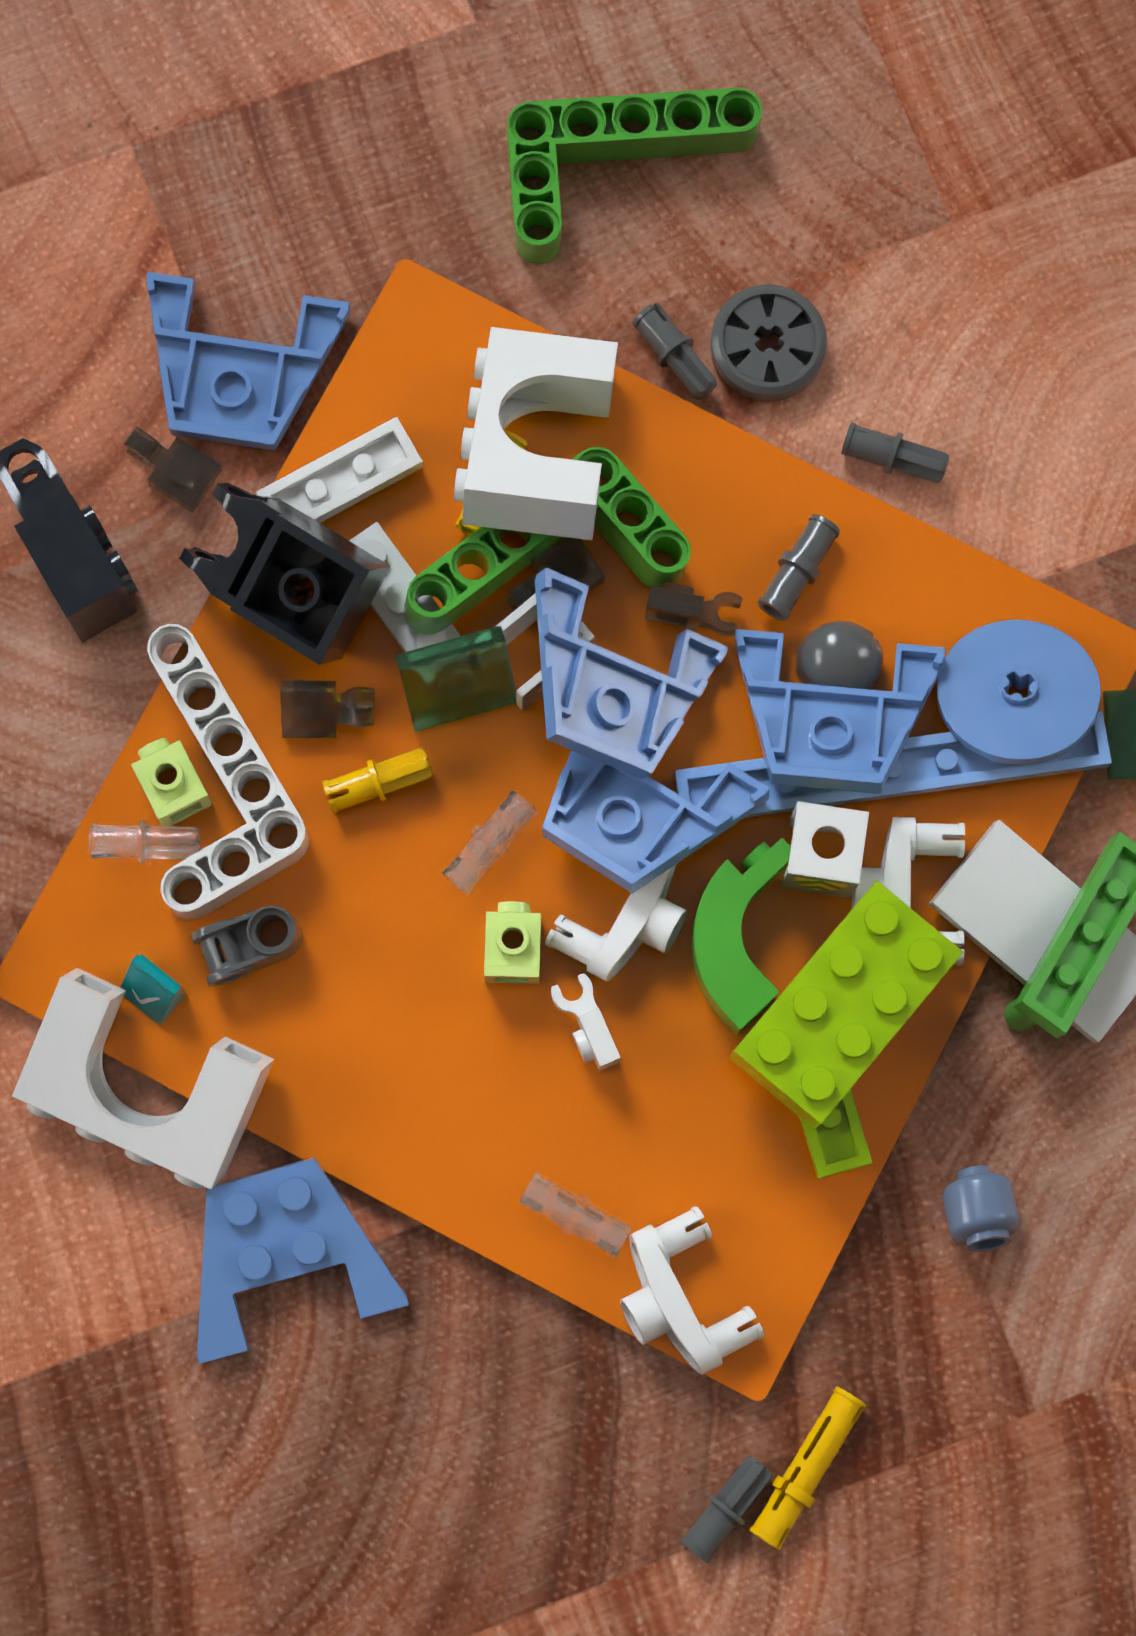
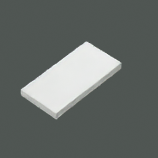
M997 820L992 823L930 901L929 905L959 931H963L965 936L1025 985L1081 888L1002 821ZM1128 928L1124 931L1072 1023V1026L1092 1043H1099L1136 996V935Z

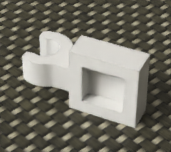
M583 973L577 977L583 991L582 996L578 1000H566L562 996L558 984L551 987V997L553 1003L560 1011L572 1014L577 1018L580 1030L572 1033L576 1046L584 1063L594 1060L600 1072L618 1064L621 1057L601 1011L595 1003L592 983Z

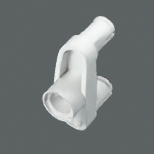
M892 817L885 841L881 868H861L859 885L852 894V909L876 880L910 907L911 860L915 859V855L957 856L958 858H963L965 851V840H962V836H965L964 823H916L914 817ZM939 931L957 947L964 945L963 931ZM961 949L963 954L954 963L956 966H963L964 949Z
M676 865L633 894H630L609 934L605 933L603 936H600L561 914L554 922V926L557 927L556 931L550 930L545 945L550 948L553 947L586 964L587 972L605 981L611 980L619 973L642 942L666 954L678 937L687 916V910L665 900Z
M694 1206L689 1211L656 1228L649 1224L630 1234L631 1253L642 1289L620 1299V1305L628 1325L642 1345L666 1333L688 1364L696 1372L704 1375L721 1366L723 1363L722 1358L756 1340L763 1339L764 1331L761 1324L758 1323L742 1332H738V1327L757 1318L748 1305L708 1328L702 1324L700 1325L669 1266L671 1257L704 1240L712 1238V1232L708 1223L689 1232L685 1231L686 1228L700 1222L704 1218L701 1210Z

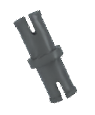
M812 514L791 551L783 552L778 560L780 569L757 602L762 611L777 620L786 621L806 585L815 583L820 574L819 564L840 534V529L836 524L821 515Z

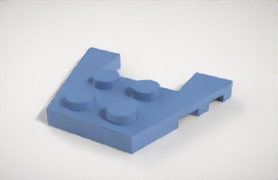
M147 272V289L150 297L153 328L171 435L276 451L350 317V302L303 295L294 346L274 345L189 332L188 328L196 290L195 280L193 278Z
M546 567L536 574L535 578L546 739L643 779L655 770L683 725L684 721L682 719L694 700L703 693L709 683L707 679L715 666L720 664L726 656L728 646L686 629L676 636L667 676L578 637V631L589 586Z
M736 629L735 650L770 783L881 794L944 666L946 647L897 643L893 690L881 691L781 682L780 672L784 633Z
M571 750L566 766L561 771L542 826L543 837L633 894L764 805L769 799L770 788L729 763L699 803L695 805L649 776L640 779Z
M315 1157L219 1183L212 1189L207 1188L197 1345L199 1364L248 1351L249 1347L234 1294L345 1263L361 1319L409 1305L407 1294L401 1285L398 1284L384 1263L383 1258L370 1242Z

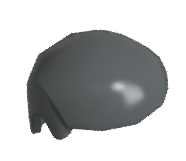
M833 621L819 626L806 634L796 651V673L803 684L872 690L882 675L883 651L879 641L874 638L872 632L850 621Z

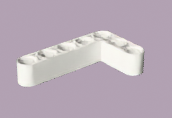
M166 624L156 629L148 640L147 652L150 660L246 822L242 827L174 865L165 873L161 881L160 890L163 900L175 915L183 919L195 920L207 915L296 863L305 855L309 847V835L301 816L194 636L187 628L179 624ZM182 643L188 646V654L180 663L167 664L161 661V655L168 645ZM209 688L215 692V699L208 708L194 710L188 706V699L195 690ZM235 733L243 738L242 746L235 754L222 756L215 752V744L222 735ZM253 779H263L270 784L268 795L258 802H248L241 797L244 785ZM289 824L298 830L297 838L290 847L278 849L269 844V835L276 826ZM233 852H243L250 857L248 869L242 875L236 877L223 874L221 869L224 858ZM195 879L202 884L200 897L194 903L188 905L176 902L174 894L177 885L184 880Z

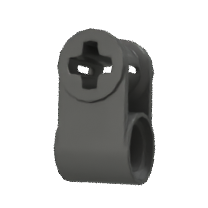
M271 905L236 918L218 921L193 932L191 938L193 944H200L210 972L206 979L209 987H217L244 978L255 970L288 959L299 949L302 941V932L298 922L289 912L282 907ZM273 920L285 921L288 927V934L284 942L275 947L264 946L261 934L265 925ZM220 943H221V946H222V948H223V951H224L225 957H226V959H227V962H225V959H224V957H223V954H222V951H221V948H220Z

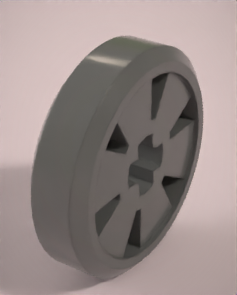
M770 284L753 286L732 296L717 314L710 340L712 361L722 380L740 395L758 401L784 400L803 391L819 373L827 347L825 325L815 306L795 290ZM761 334L763 337L769 338L773 334L779 337L777 348L780 350L776 352L774 349L768 348L764 352L758 349L760 338L757 336Z

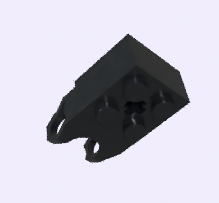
M24 438L0 450V480L23 518V521L14 525L81 642H85L138 612L130 596L139 591L129 571L116 550L106 555L105 551L113 546L90 504L82 509L79 508L46 451L41 446ZM30 453L39 460L34 459L24 467L11 472L10 476L9 463L16 455ZM38 474L32 481L23 482L29 475Z
M217 483L212 495L221 502L225 511L233 517L238 527L236 548L228 557L221 554H211L197 547H193L190 550L184 548L179 559L195 572L211 595L231 606V611L319 665L342 659L391 566L279 498L251 494L230 483ZM308 578H310L314 585L313 597L309 595L313 588L307 585Z

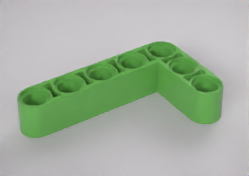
M725 88L529 101L519 104L511 111L507 122L511 199L517 252L524 260L530 263L542 264L556 257L560 250L562 216L557 164L741 152L754 145L758 138L763 110L760 99L748 89ZM732 114H741L750 123L738 127L728 123L725 118ZM687 117L695 120L698 126L691 130H683L678 128L673 122L678 118ZM628 121H639L647 129L635 134L624 130L622 125ZM586 124L592 127L595 132L590 136L579 137L574 135L570 129L575 125ZM531 127L540 130L543 135L531 141L521 138L518 133L525 128ZM536 176L544 179L547 185L542 189L530 190L522 185V181L528 177ZM539 225L548 228L551 234L545 239L535 240L528 237L525 232L530 227Z
M590 447L571 459L602 463L601 476L605 478L607 484L599 486L594 525L597 531L647 587L655 590H668L674 587L680 581L691 555L690 543L683 532L621 460L610 450L602 447ZM627 511L634 513L641 521V524L631 527L624 525L619 521L616 514ZM488 527L479 528L419 573L410 582L404 605V618L407 624L417 633L424 635L437 634L443 631L566 537ZM506 533L517 534L524 539L526 545L514 549L507 547L502 543L500 536ZM657 551L666 552L673 557L676 564L671 567L658 565L653 560L651 553ZM465 564H473L481 568L485 576L478 580H470L462 576L458 568ZM431 595L442 602L443 608L434 612L425 611L418 606L416 600L421 596Z

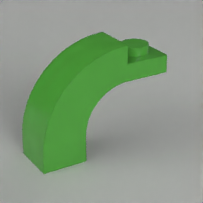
M783 838L771 848L765 841L756 847L741 863L747 870L743 875L727 859L709 881L694 918L691 952L698 984L711 1008L736 1035L746 1028L780 993L750 960L743 944L741 927L743 914L747 906L788 867L791 846Z

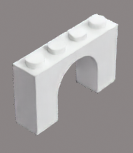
M491 327L488 348L478 347L476 354L474 379L482 380L481 388L471 387L467 419L475 420L474 428L464 427L462 437L461 460L469 461L468 468H457L454 501L463 502V525L585 540L593 539L602 463L533 454L512 442L503 430L515 419L539 411H557L609 418L618 342Z
M79 968L60 977L12 1097L27 1103V1110L45 1119L59 1118L76 1126L75 1131L88 1140L100 1143L108 1141L125 1149V1155L137 1163L147 1166L157 1164L174 1172L175 1179L188 1187L212 1189L226 1176L275 1059L225 1036L210 1048L192 1094L183 1110L164 1116L139 1113L123 1104L115 1096L106 1081L102 1064L104 1044L126 990Z

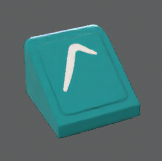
M137 954L133 958L120 987L126 990L125 998L157 1023L164 1022L186 995L184 993L185 990L180 984L142 954L140 956Z

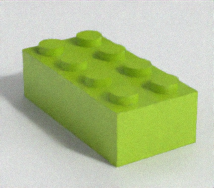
M876 880L735 1048L729 1058L809 1126L815 1129L828 1117L963 954V951Z

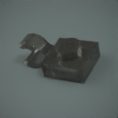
M135 427L124 443L128 447L127 453L154 469L147 479L148 484L192 513H194L222 472V467L219 463L176 437L169 449H166L151 435Z
M568 537L531 559L530 566L536 574L547 567L588 585V592L604 583L605 575L581 539ZM536 575L508 591L510 597L507 598V602L513 611L536 593Z
M666 582L663 583L662 588L651 585L645 619L697 630V627H703L712 630L720 636H734L737 624L721 620L718 611L726 606L740 609L743 598L733 592H722L709 601H703L704 597L694 595V589L683 584Z
M281 680L282 738H336L337 724L358 727L374 725V688L356 687L347 690L343 694L336 695V681Z

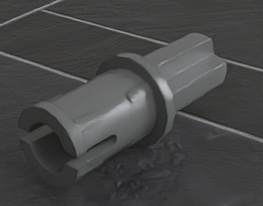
M655 303L653 306L651 304L644 308L634 318L632 323L659 356L657 363L661 367L669 366L695 399H702L711 393L717 386V381L691 348L694 344L691 336H684L678 330L659 303Z
M853 422L849 426L841 452L845 456H853L886 467L885 473L891 474L892 470H896L935 483L941 482L949 463V455L947 453L904 440L902 433L898 432L897 436L894 437L858 426Z
M751 1456L745 1458L716 1497L712 1493L708 1496L712 1502L680 1541L708 1564L711 1556L737 1523L741 1526L745 1524L746 1521L742 1517L772 1480L773 1474L757 1459Z

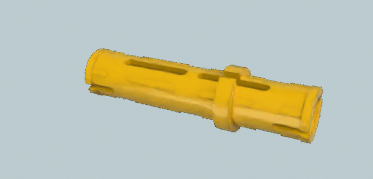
M835 1387L834 1393L808 1433L783 1477L777 1475L772 1483V1486L775 1487L774 1492L754 1525L749 1529L752 1534L778 1550L782 1548L783 1542L804 1507L811 1508L815 1501V1498L812 1497L813 1492L837 1455L853 1425L867 1406L857 1397L840 1387Z

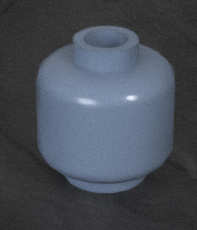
M982 1165L960 1170L956 1174L957 1180L949 1184L942 1193L948 1227L953 1240L967 1245V1249L972 1252L990 1251L1007 1245L1011 1241L1010 1235L1020 1225V1217L1010 1179L1001 1174L990 1173L989 1167Z

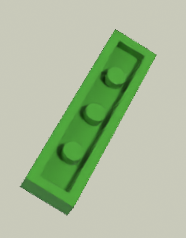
M1118 832L1109 839L1018 998L1006 1006L1004 1017L1011 1029L1024 1032L1039 1025L1055 1038L1065 1035L1136 912V842L1122 832Z

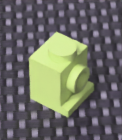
M161 738L145 745L138 751L141 760L131 764L164 829L213 805L180 740L169 744L167 738ZM170 767L177 771V777L173 783L164 785L158 782V774Z
M516 901L499 902L497 912H486L485 982L539 984L541 913H530V903ZM510 930L520 932L524 938L522 945L516 949H509L502 942L503 935Z

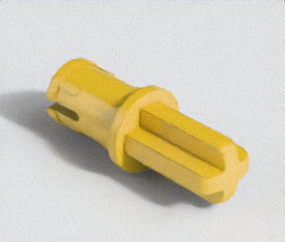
M417 748L378 763H374L373 759L367 761V767L331 780H324L322 783L326 795L343 789L349 790L348 794L328 800L333 813L336 814L343 809L377 797L381 801L387 800L386 794L428 780L433 774L426 752L422 748Z

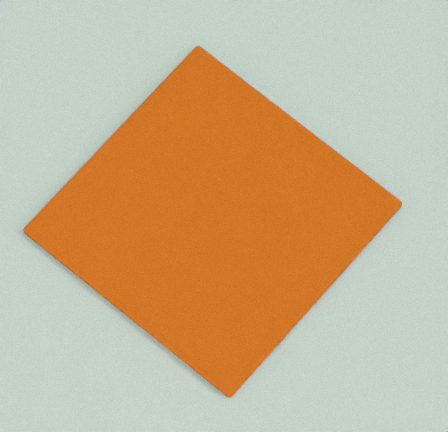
M403 259L399 261L274 482L387 421L398 417L423 461V468L321 522V524L345 539L351 540L372 524L378 522L417 576L469 537L455 527L463 509V502L454 501V487L457 468H468L469 461L461 460V445L464 427L474 428L475 420L467 419L471 387L481 388L482 380L474 379L478 347L488 348L491 327L556 334L411 260ZM616 365L609 418L557 411H539L515 419L504 430L522 437L527 441L525 450L541 456L571 460L590 447H602L614 453L688 539L691 555L680 581L668 590H655L647 587L595 527L592 540L566 537L452 623L470 648V654L427 684L371 607L368 608L343 658L319 665L231 611V606L210 593L190 632L196 639L301 816L309 835V847L305 855L291 866L198 919H183L175 915L168 907L160 891L161 881L165 873L174 865L242 827L246 822L161 680L0 965V998L43 1021L60 977L79 968L121 987L133 958L137 954L139 956L141 954L180 984L185 990L184 993L186 995L162 1023L155 1022L127 998L123 997L103 1048L104 1054L188 1099L192 1094L210 1048L225 1036L275 1059L245 1128L246 1130L302 1160L315 1157L326 1173L633 1337L635 1335L628 1325L620 1305V1299L642 1289L631 1253L629 1236L649 1224L656 1228L689 1211L690 1208L697 1206L704 1215V1218L700 1222L686 1228L685 1231L689 1232L708 1223L712 1232V1238L704 1240L671 1257L669 1265L700 1325L702 1324L708 1328L748 1305L757 1318L738 1327V1332H742L758 1323L761 1324L764 1331L763 1339L756 1340L722 1358L723 1363L721 1366L704 1375L751 1400L761 1401L768 1395L990 956L964 935V945L958 947L959 949H964L963 966L953 964L852 1086L851 1091L873 1163L817 1179L799 1116L733 1062L729 1056L852 910V896L844 898L781 888V879L786 871L785 869L751 901L745 909L742 919L741 932L743 944L752 963L780 993L738 1035L711 1008L698 984L691 952L694 918L709 881L727 859L743 875L747 870L741 863L762 842L765 841L771 848L783 838L791 846L793 827H790L789 823L792 812L743 818L676 864L665 900L687 910V916L678 937L666 954L642 942L619 973L611 980L605 981L587 972L586 964L553 947L546 946V938L551 929L556 931L557 927L554 926V922L561 914L600 936H603L605 933L609 934L631 892L543 837L542 826L561 771L566 766L571 750L546 739L543 695L524 711L516 703V691L541 670L538 620L483 665L476 659L475 644L536 593V574L547 567L589 586L581 621L595 636L594 644L667 676L676 636L686 629L728 646L727 654L723 661L715 666L707 679L708 685L701 696L694 700L682 719L684 723L653 773L648 775L677 793L674 778L675 770L764 758L735 650L736 629L784 633L780 681L802 683L796 673V651L806 634L825 623L833 621H850L861 625L873 633L874 638L879 641L883 651L882 675L872 690L892 691L897 643L946 647V657L960 639L981 626L1004 620H1029L1044 623L1071 636L1091 657L1100 680L1101 696L1098 711H1103L1106 728L1136 671V630ZM600 475L599 486H603L607 484L605 478ZM627 511L616 514L619 521L624 525L631 527L641 524V521L634 513ZM812 514L821 515L836 524L840 529V534L819 564L820 574L815 583L806 585L786 621L777 620L762 611L757 602L780 569L778 560L783 552L791 551ZM506 533L500 536L502 543L507 547L514 549L526 545L524 539L517 534ZM657 551L651 553L653 560L658 565L671 567L676 564L673 557L666 552ZM465 564L458 568L460 574L470 580H478L485 576L482 569L473 564ZM308 578L307 585L313 588L309 595L313 597L314 585L310 578ZM432 596L435 602L438 604V606L442 609V602L438 598ZM181 645L171 664L180 663L185 659L188 654V646ZM938 678L908 738L950 732L938 708ZM1014 685L1009 686L1008 695L1019 693L1025 698L1028 696V688L1018 690ZM209 688L195 690L188 699V706L194 710L208 708L215 699V692ZM235 733L224 734L217 740L215 752L222 756L233 755L240 750L243 738ZM161 738H167L169 744L178 740L181 741L213 803L212 806L167 829H164L158 820L131 764L141 760L138 751L142 747ZM417 748L424 749L432 767L433 776L430 779L386 794L387 800L381 801L377 797L343 809L339 813H333L328 800L348 794L349 790L343 789L326 795L322 781L331 780L367 767V761L373 759L374 763H378ZM170 767L158 774V782L164 785L173 783L177 777V771ZM1084 771L835 805L833 807L869 812L862 867L881 868L885 841L892 817H914L916 823H964L965 836H962V840H965V851L963 858H958L957 856L915 855V859L911 860L910 908L936 930L957 932L959 930L929 905L937 892L994 821H1002L1042 855ZM263 779L250 780L244 785L241 797L248 802L261 801L268 795L270 784ZM289 824L276 826L269 835V844L278 849L290 847L297 838L298 830ZM816 831L812 837V847L818 856L832 859L842 853L844 839L841 834ZM243 852L230 853L222 862V873L233 877L242 875L250 865V857ZM195 879L182 881L175 889V901L186 905L194 903L202 893L201 882ZM516 901L530 903V913H541L539 984L487 983L484 981L486 912H497L499 902ZM271 905L282 907L296 919L301 927L302 941L294 955L288 959L255 970L252 974L237 981L217 987H209L206 979L210 972L200 944H193L191 938L193 932L212 923L236 918ZM273 920L265 925L261 934L264 946L275 947L284 942L288 934L286 922ZM516 930L506 932L502 938L503 944L509 949L520 947L524 941L522 934ZM220 943V948H221L223 957H224V959H225V962H227V959H226V957H225L223 948H222L221 943ZM583 973L592 983L595 1003L601 1011L621 1057L618 1064L600 1072L594 1060L584 1063L576 1046L572 1033L580 1030L577 1018L572 1014L560 1011L553 1003L551 997V987L558 984L561 994L566 1000H578L582 996L583 991L577 977ZM666 1333L646 1343L691 1367L672 1344Z

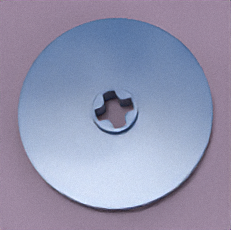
M1029 620L998 621L981 626L965 635L952 647L945 657L944 666L937 682L938 708L951 734L972 752L992 761L1013 765H1028L1049 761L1074 748L1083 740L1093 726L1097 717L1101 696L1098 672L1085 649L1063 631L1044 623ZM1014 685L1018 690L1027 687L1028 696L1023 698L1019 693L1008 695L1009 686Z

